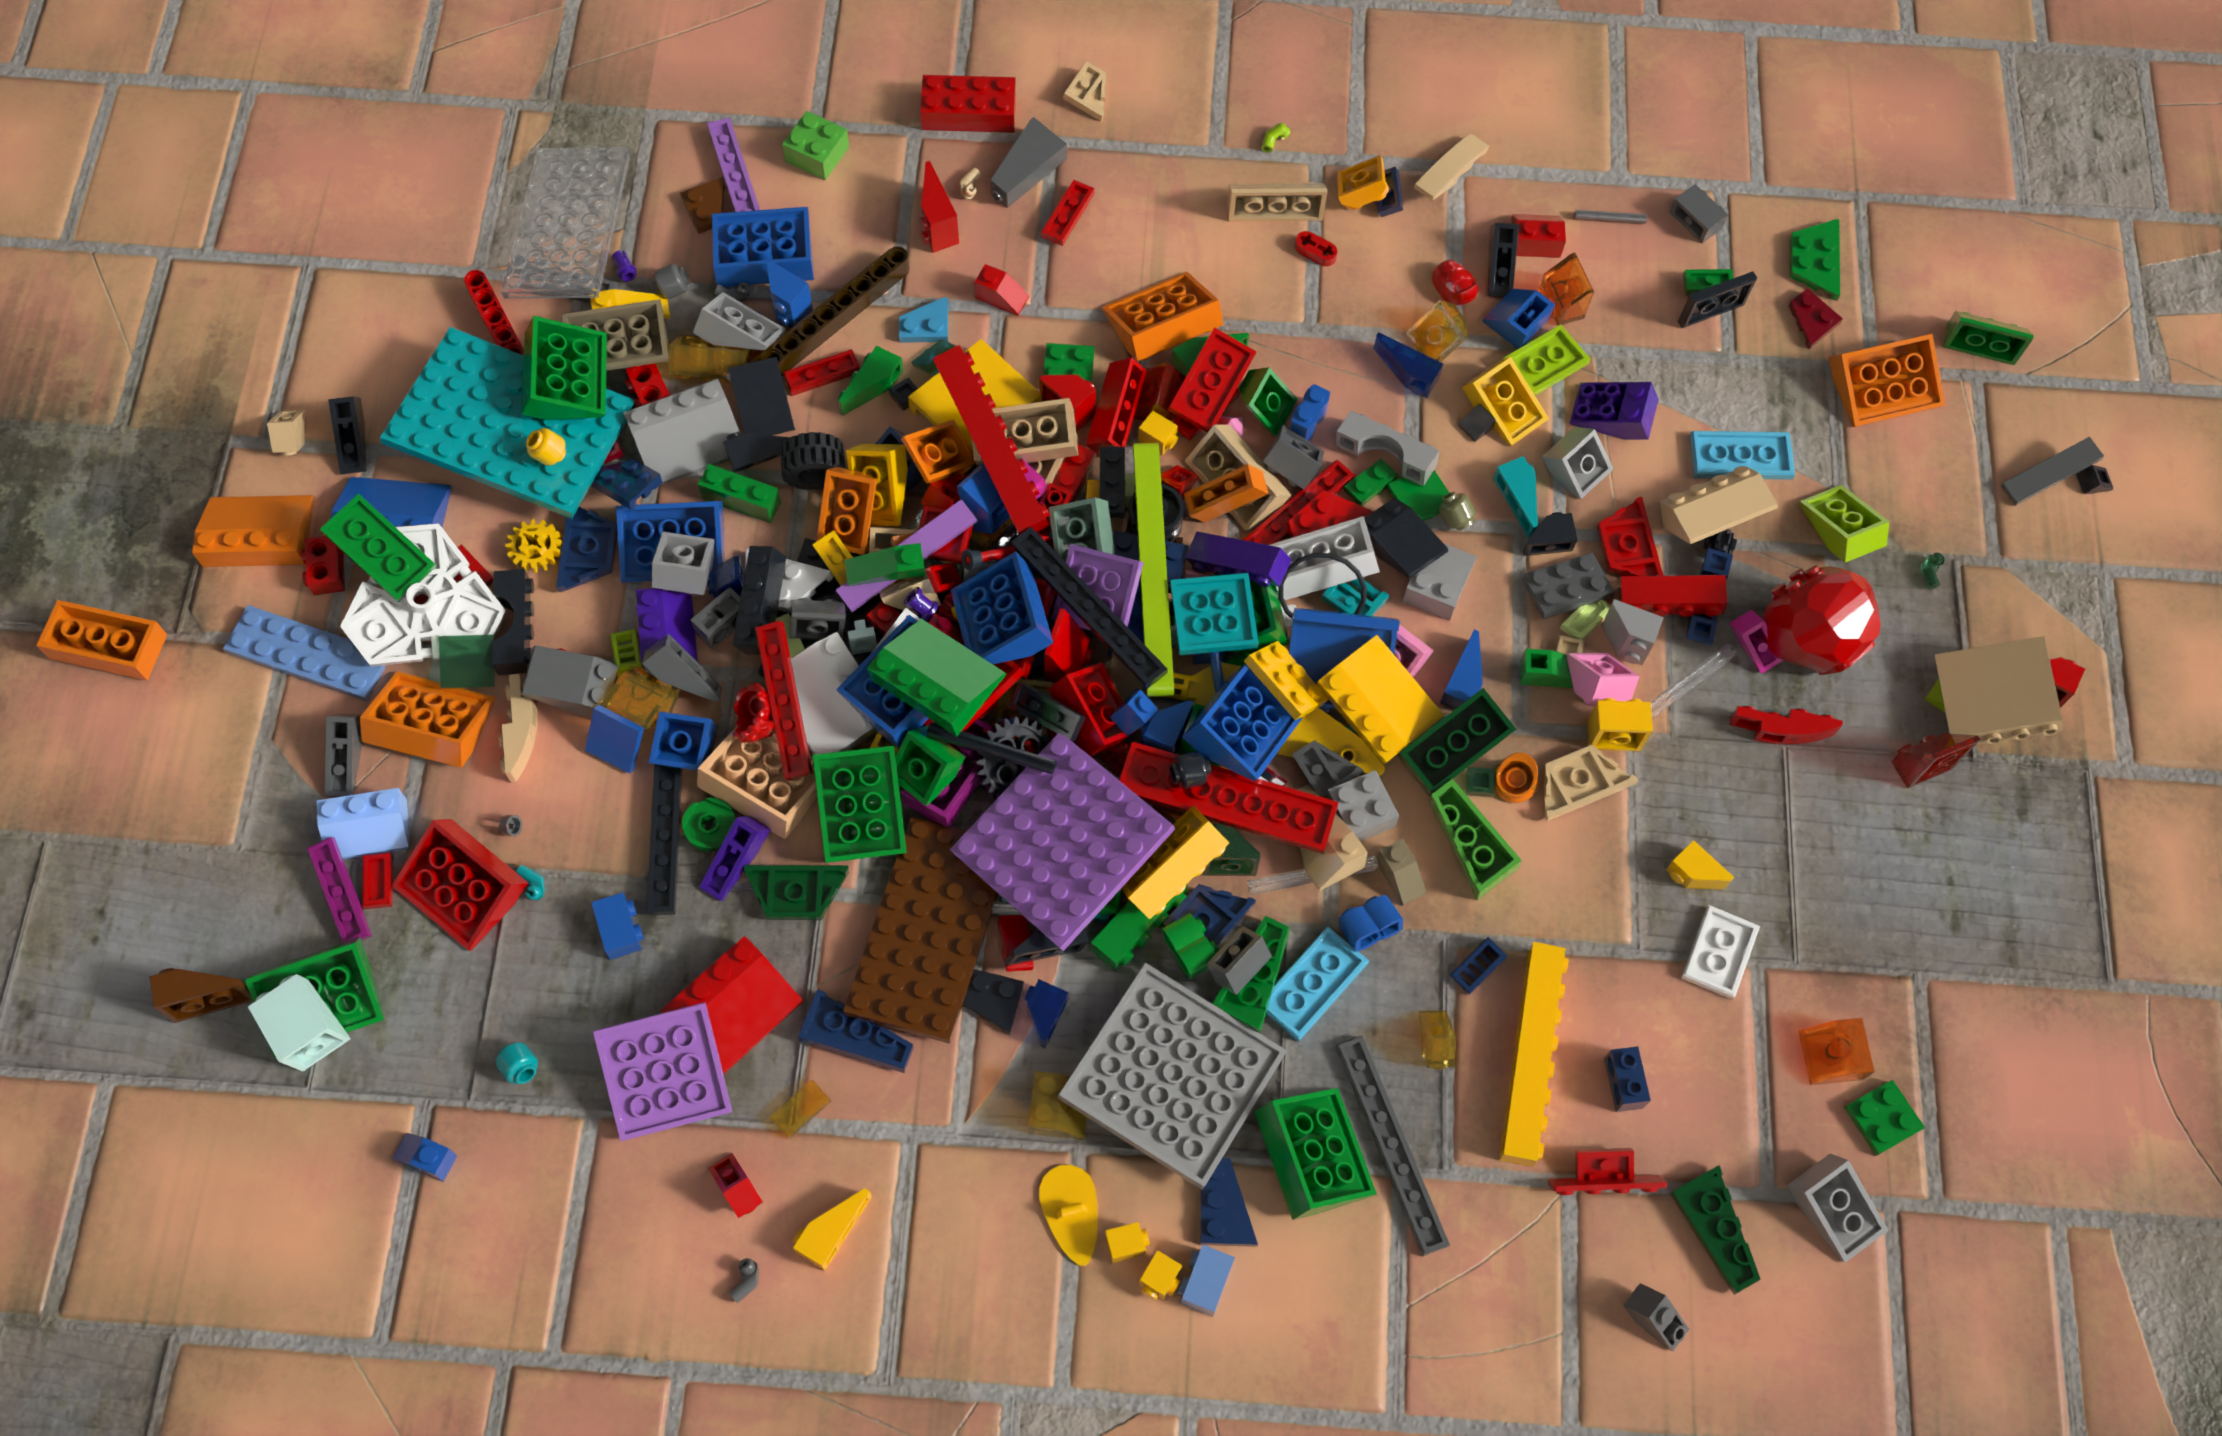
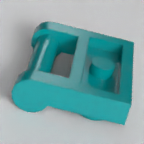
M1358 579L1349 581L1361 590ZM1364 580L1366 594L1374 599V601L1371 602L1366 598V602L1359 615L1374 616L1384 606L1390 595L1384 591L1380 592ZM1347 582L1331 586L1322 594L1321 599L1340 613L1353 614L1361 601V594L1346 584Z

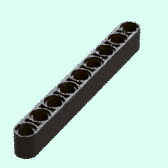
M900 246L890 248L749 363L777 357L781 376H784L783 372L795 367L909 273L910 267L907 250Z

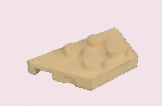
M1593 745L1548 762L1543 767L1546 822L1631 787L1638 782V779L1633 774L1629 776L1618 768V763L1611 758L1605 757Z

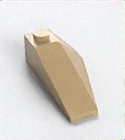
M1308 784L1297 789L1319 796ZM1335 814L1324 854L1299 847L1304 869L1319 891L1365 868L1368 852L1354 832L1337 814Z

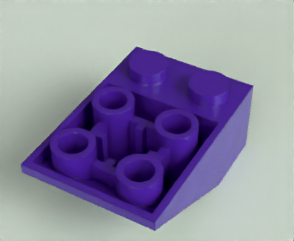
M1652 382L1580 383L1570 425L1595 429L1596 432L1624 440H1649L1659 399Z

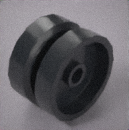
M1161 484L1165 541L1173 542L1182 531L1184 503L1181 495L1174 488ZM1134 492L1129 501L1128 529L1130 533L1138 535L1136 496Z

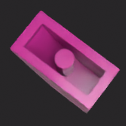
M1750 610L1729 623L1739 644L1761 674L1784 661L1777 658L1768 649V645L1763 637L1764 634L1767 638V625L1755 612Z

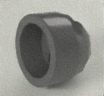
M505 815L500 818L498 826L500 833L505 836H517L520 834L522 821L519 816Z

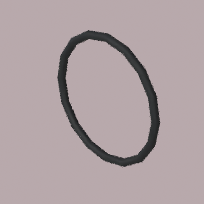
M1312 553L1297 558L1289 565L1280 587H1278V599L1282 608L1293 620V613L1289 610L1283 598L1284 582L1289 572L1301 562L1313 558H1331L1345 564L1352 570L1361 585V601L1353 614H1360L1366 602V584L1360 571L1349 560L1332 553Z

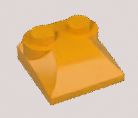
M1381 155L1337 172L1338 198L1347 209L1356 210L1370 202L1380 201L1386 197L1389 191L1385 180L1384 164Z

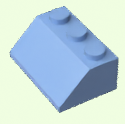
M399 788L316 801L317 823L321 840L334 837L343 859L410 849L407 799Z

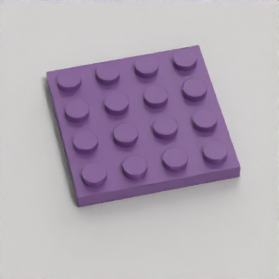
M706 1002L593 1031L620 1141L733 1111Z

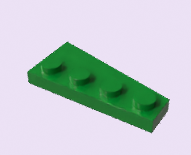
M1268 916L1263 918L1255 933L1263 937L1272 957L1237 995L1222 987L1212 1003L1259 1033L1262 1030L1290 933L1289 926Z

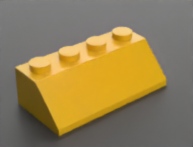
M1194 805L1173 824L1175 830L1121 888L1126 896L1149 919L1161 913L1166 903L1174 896L1181 894L1186 884L1193 877L1202 874L1206 865L1213 858L1219 857L1229 844Z

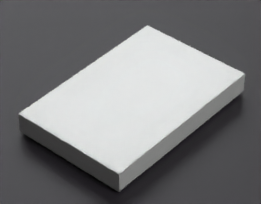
M1708 905L1681 979L1733 1000L1760 926Z

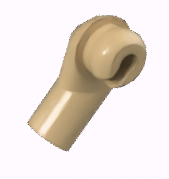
M972 167L959 181L960 193L967 199L975 196L977 190L974 188L973 183L981 176V173L975 167Z

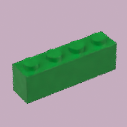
M1187 885L1181 894L1174 896L1166 903L1161 913L1154 915L1151 919L1130 900L1091 942V951L1114 971L1120 966L1125 967L1134 957L1133 951L1138 946L1144 947L1151 939L1152 935L1150 933L1156 926L1161 928L1163 922L1169 917L1168 913L1174 907L1177 908L1187 897Z

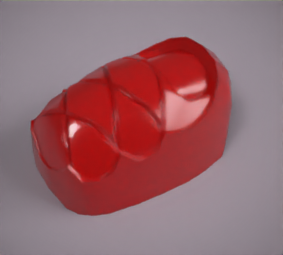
M1448 259L1435 267L1432 274V283L1447 304L1453 307L1475 300L1478 294L1477 282L1472 274L1464 269L1461 264Z

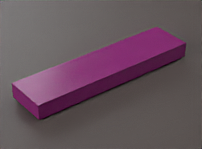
M329 837L306 848L342 943L359 937L362 941L371 937L370 928L335 838Z

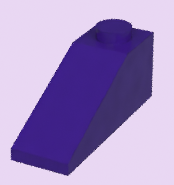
M750 816L736 818L699 888L719 901H723L744 873V865H750L758 854L771 829Z

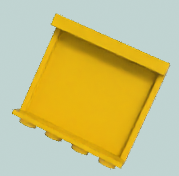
M982 339L966 350H969L975 362V365L971 366L974 374L977 372L981 374L986 386L982 387L985 395L990 393L996 405L995 408L1042 402V394ZM937 373L908 397L910 410L916 416L922 413L934 426L954 419L973 452L972 438L940 373Z

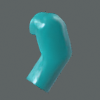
M523 864L520 865L516 873L528 882V892H525L526 897L535 901L541 899L545 893L543 876Z

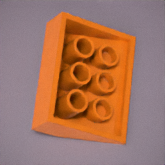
M1188 272L1179 274L1102 307L1104 314L1126 350L1137 361L1146 360L1156 353L1169 350L1173 346L1186 342L1191 338L1203 333L1212 332L1214 327L1217 328L1224 325L1219 300Z
M1933 334L1916 336L1829 356L1833 382L1853 427L1946 406Z
M312 495L210 497L195 530L192 553L202 567L306 565L303 563L301 551L305 549V539L309 538L314 497Z
M396 671L360 716L362 742L462 768L476 747L494 705L495 697Z

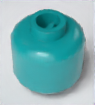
M522 1042L503 1046L496 1057L495 1064L506 1081L511 1084L527 1083L536 1074L538 1068L537 1057Z

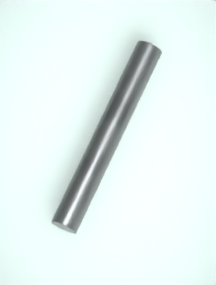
M1575 210L1574 219L1646 224L1647 214Z

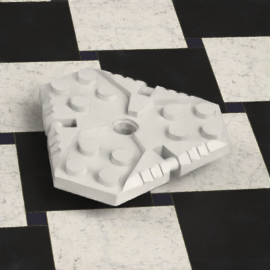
M440 524L396 527L436 564V568L420 583L411 585L407 590L406 596L400 602L393 599L385 590L377 588L378 584L371 577H369L367 583L362 581L340 626L370 667L423 662V658L441 660L486 655L506 614V610L476 571L471 572L468 568L470 566L469 562ZM460 574L464 579L456 583L453 578ZM424 594L429 597L428 601L424 604H416L414 602L415 597ZM431 640L432 647L422 648L421 641Z

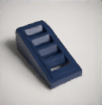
M1487 937L1450 976L1470 995L1508 955ZM1485 948L1497 958L1494 962L1482 952ZM1477 956L1489 965L1487 970L1475 960ZM1470 963L1482 973L1479 978L1467 967ZM1462 971L1475 981L1472 985L1460 975Z

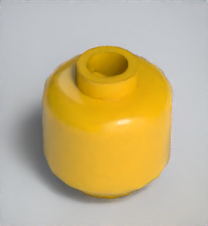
M541 428L534 430L526 440L529 456L543 465H554L560 462L566 454L564 439L549 429Z

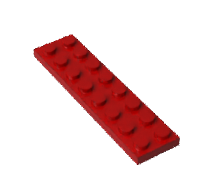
M1132 742L1119 781L1143 801L1182 813H1186L1194 805L1209 821L1324 854L1339 802L1262 779L1254 782L1231 770L1211 765V774L1208 775L1207 782L1204 785L1181 789L1178 784H1173L1169 772V765L1173 763V759L1177 754Z

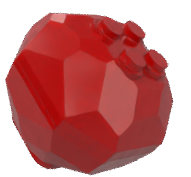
M1815 565L1805 572L1803 569L1795 571L1789 576L1791 580L1789 585L1786 586L1785 583H1782L1771 590L1773 600L1768 604L1762 617L1767 625V638L1764 634L1763 637L1768 645V649L1777 658L1816 671L1818 675H1827L1849 668L1875 646L1874 640L1880 633L1881 622L1873 589L1866 578L1834 566L1818 567Z

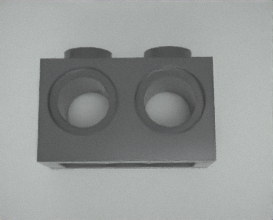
M730 587L691 619L695 634L711 649H714L735 631L741 597Z

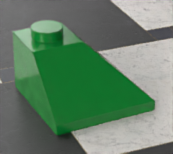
M1270 367L1249 370L1239 387L1245 406L1272 436L1276 437L1298 398Z

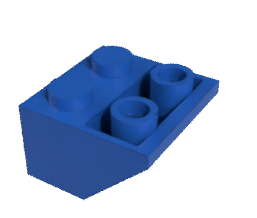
M1511 289L1483 318L1482 322L1519 349L1549 320L1555 304L1537 290Z
M983 462L957 488L960 500L962 499L977 519V522L973 524L972 531L993 534L1010 518V515Z

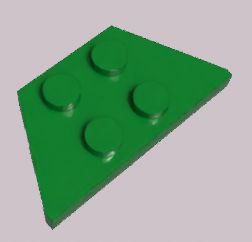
M1839 219L1792 232L1790 236V278L1800 283H1805L1815 291L1821 289L1831 294L1830 299L1838 301L1840 297Z

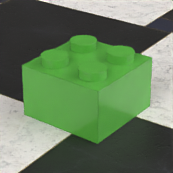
M806 111L782 144L785 162L826 180L849 148L847 129Z

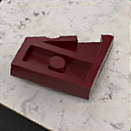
M1808 288L1794 298L1789 305L1792 315L1797 320L1796 324L1799 331L1804 332L1807 339L1805 344L1808 349H1811L1840 325L1843 320L1840 315Z

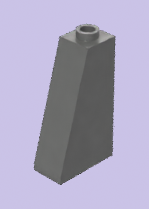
M1033 117L991 178V195L994 200L999 203L1001 202L1007 208L1010 207L1067 159V143Z

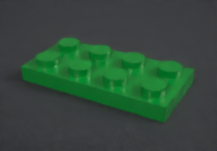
M359 493L320 528V531L397 602H400L406 596L407 590L411 585L420 583L436 568V564Z

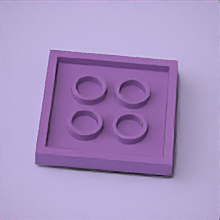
M1070 544L1066 563L1128 627L1144 562ZM1057 595L1051 620L1056 621L1061 608L1069 613L1079 627L1091 630Z

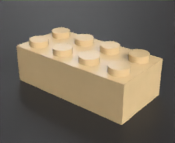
M1069 398L992 409L996 417L1001 415L1007 427L1003 432L1006 438L1012 437L1018 449L1014 452L1017 460L1022 458L1029 463L1078 456L1074 409ZM972 440L974 461L977 466H980L983 460Z

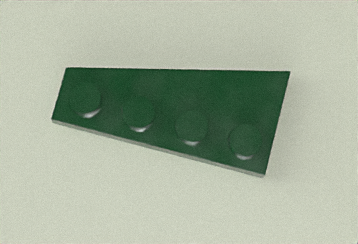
M1720 1165L1672 1191L1670 1195L1728 1287L1735 1295L1758 1282L1761 1278L1749 1245L1743 1237L1739 1217H1736L1731 1203L1730 1192L1725 1187L1722 1178L1723 1173Z

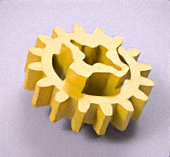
M532 519L530 525L523 521L521 522V529L513 528L515 535L507 536L510 543L505 544L510 561H513L516 568L522 567L526 572L532 568L534 573H537L540 567L547 571V564L556 565L554 557H561V535L559 531H556L553 524L547 526L545 520H542L540 524H536L535 519Z

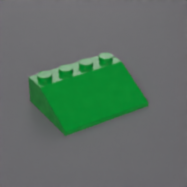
M533 316L524 336L522 415L544 420L604 417L606 415L607 333Z
M923 619L917 621L883 647L867 667L873 682L956 737L1006 676L1005 672Z
M894 746L813 755L812 763L824 863L907 853Z
M360 937L252 973L245 979L253 1003L259 995L272 991L288 976L297 974L309 980L347 1033L384 1020L370 962Z
M1338 1088L1272 1100L1254 1112L1292 1220L1323 1213L1377 1194Z

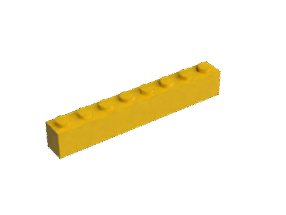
M1533 942L1528 949L1499 1161L1533 1167L1543 1157L1544 1143H1540L1541 1132L1545 1133L1548 1123V1116H1544L1545 1105H1549L1551 1099V1089H1548L1547 1086L1548 1079L1553 1078L1555 1062H1551L1552 1052H1556L1558 1046V1036L1554 1035L1555 1026H1559L1562 1016V1010L1558 1009L1559 999H1563L1565 984L1561 983L1562 974L1567 972L1569 958L1565 957L1566 948Z

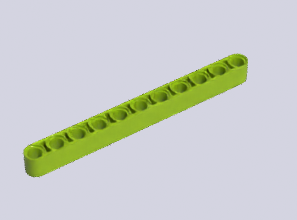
M1133 443L1139 561L1144 562L1140 575L1144 645L1168 669V673L1147 689V697L1174 696L1159 443Z

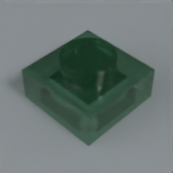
M1468 767L1466 770V795L1493 797L1494 769Z

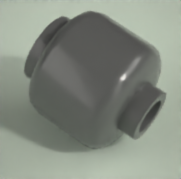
M673 263L656 270L654 273L655 281L652 282V286L657 294H662L666 299H672L687 292L690 279L683 266L679 267Z

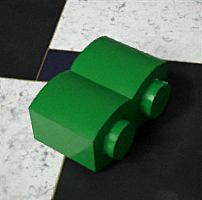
M1191 913L1162 928L1161 932L1168 948L1189 980L1208 970L1207 963L1219 951L1213 940L1208 941L1204 936L1206 929L1200 918H1194Z

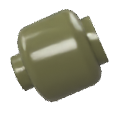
M1450 492L1442 498L1443 502L1439 506L1438 511L1449 528L1463 530L1474 522L1476 509L1465 493L1456 494L1455 492Z

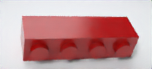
M1132 357L1109 363L1086 442V446L1096 452L1099 457L1100 446L1125 447L1147 372Z
M1726 575L1621 576L1619 601L1661 617L1669 614H1679L1683 617H1689L1694 614L1718 616L1725 613L1727 606Z

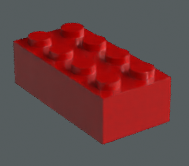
M922 76L920 108L922 130L1015 133L1016 77Z

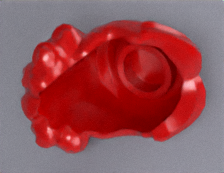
M756 682L752 683L749 687L740 689L733 706L734 712L737 715V729L733 732V738L742 743H753L759 739L770 738L773 735L774 722L768 691Z

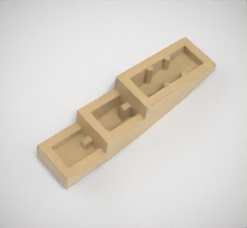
M1470 133L1444 154L1415 184L1414 189L1433 201L1453 187L1459 177L1472 168L1474 161L1486 154L1489 145Z

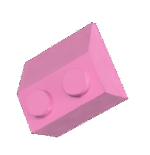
M1399 625L1394 656L1410 675L1414 677L1434 650L1403 626Z
M1568 653L1567 662L1574 693L1584 699L1583 702L1585 704L1595 707L1598 700L1613 698L1616 701L1632 699L1639 679L1638 674L1608 653Z

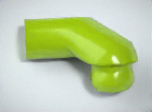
M1278 123L1266 131L1261 149L1266 153L1272 152L1275 140L1278 137L1281 139L1288 137L1290 128L1286 127L1284 123Z

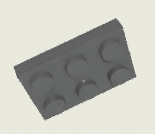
M1593 553L1525 573L1522 578L1543 619L1575 610L1587 604L1591 605L1600 600L1613 598L1615 593Z

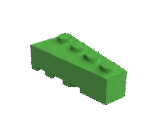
M1453 779L1431 795L1430 805L1476 899L1479 900L1517 871L1522 860Z

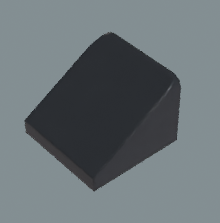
M1478 404L1459 423V426L1476 442L1493 429L1496 419L1481 404Z
M2091 465L2076 473L2084 494L2113 490V485L2106 468Z

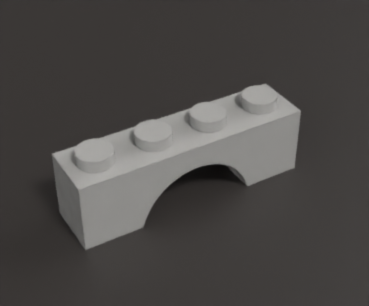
M1350 411L1336 433V446L1356 456L1365 451L1375 449L1393 454L1401 464V476L1422 486L1425 485L1438 464L1439 450L1433 446L1424 444L1407 434H1402L1385 424H1380L1354 411Z

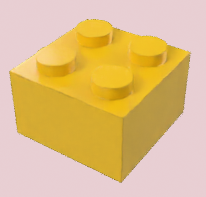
M1613 698L1598 700L1587 720L1588 746L1593 745L1599 750L1641 751L1653 732L1651 702H1642L1640 699L1616 701Z

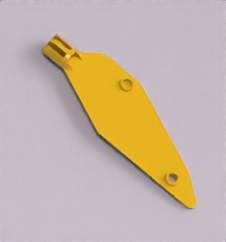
M1221 662L1224 682L1242 666ZM1211 666L1193 676L1173 672V678L1184 680L1183 685L1174 683V689L1182 690L1181 695L1174 694V696L1163 697L1181 701L1189 700L1194 702L1193 706L1195 703L1206 706L1215 695ZM1320 708L1301 717V721L1277 752L1279 755L1293 757V753L1315 740L1343 758L1346 751H1351L1354 757L1350 762L1362 768L1364 773L1368 774L1376 770L1380 776L1385 771L1384 765L1362 738Z

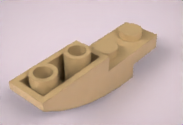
M520 674L509 675L510 685H506V696L508 701L511 700V709H507L509 723L502 724V734L498 735L500 749L504 750V758L500 759L502 774L507 775L511 783L517 782L527 765L534 746L538 722V709L534 699L521 695L524 681Z

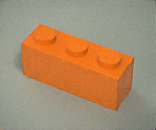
M1246 464L1184 493L1189 516L1206 523L1267 495L1268 490L1263 471Z

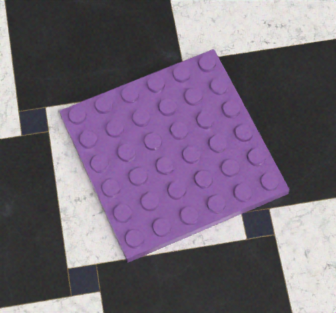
M1058 733L1038 754L1057 762L1054 773L1048 774L1026 767L950 850L1064 951L1175 830V827L1070 739Z

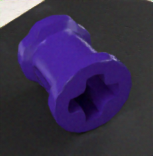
M920 587L914 588L903 602L904 606L907 608L911 607L920 615V619L924 621L928 620L938 608V603L928 599L922 593Z

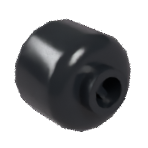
M1197 751L1177 755L1173 759V763L1169 765L1171 780L1174 785L1178 784L1181 789L1202 786L1207 782L1208 775L1211 774L1210 762L1207 758L1204 759Z

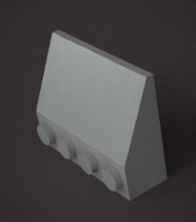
M718 379L624 412L626 422L643 464L660 473L663 482L661 485L704 470L708 464L715 466L728 461L723 441L727 440L726 436L739 432Z

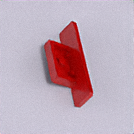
M1632 1148L1575 1150L1576 1178L1548 1179L1550 1188L1559 1195H1572L1574 1191L1600 1194L1602 1190H1613L1615 1193H1629L1630 1189H1641L1643 1192H1657L1658 1188L1667 1187V1182L1660 1175L1634 1176V1150Z

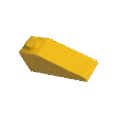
M617 289L590 293L592 310L660 299L665 319L670 318L668 299L660 294Z
M866 1188L862 1189L809 1222L805 1229L801 1228L793 1239L795 1244L793 1249L796 1254L825 1271L872 1197L870 1191Z

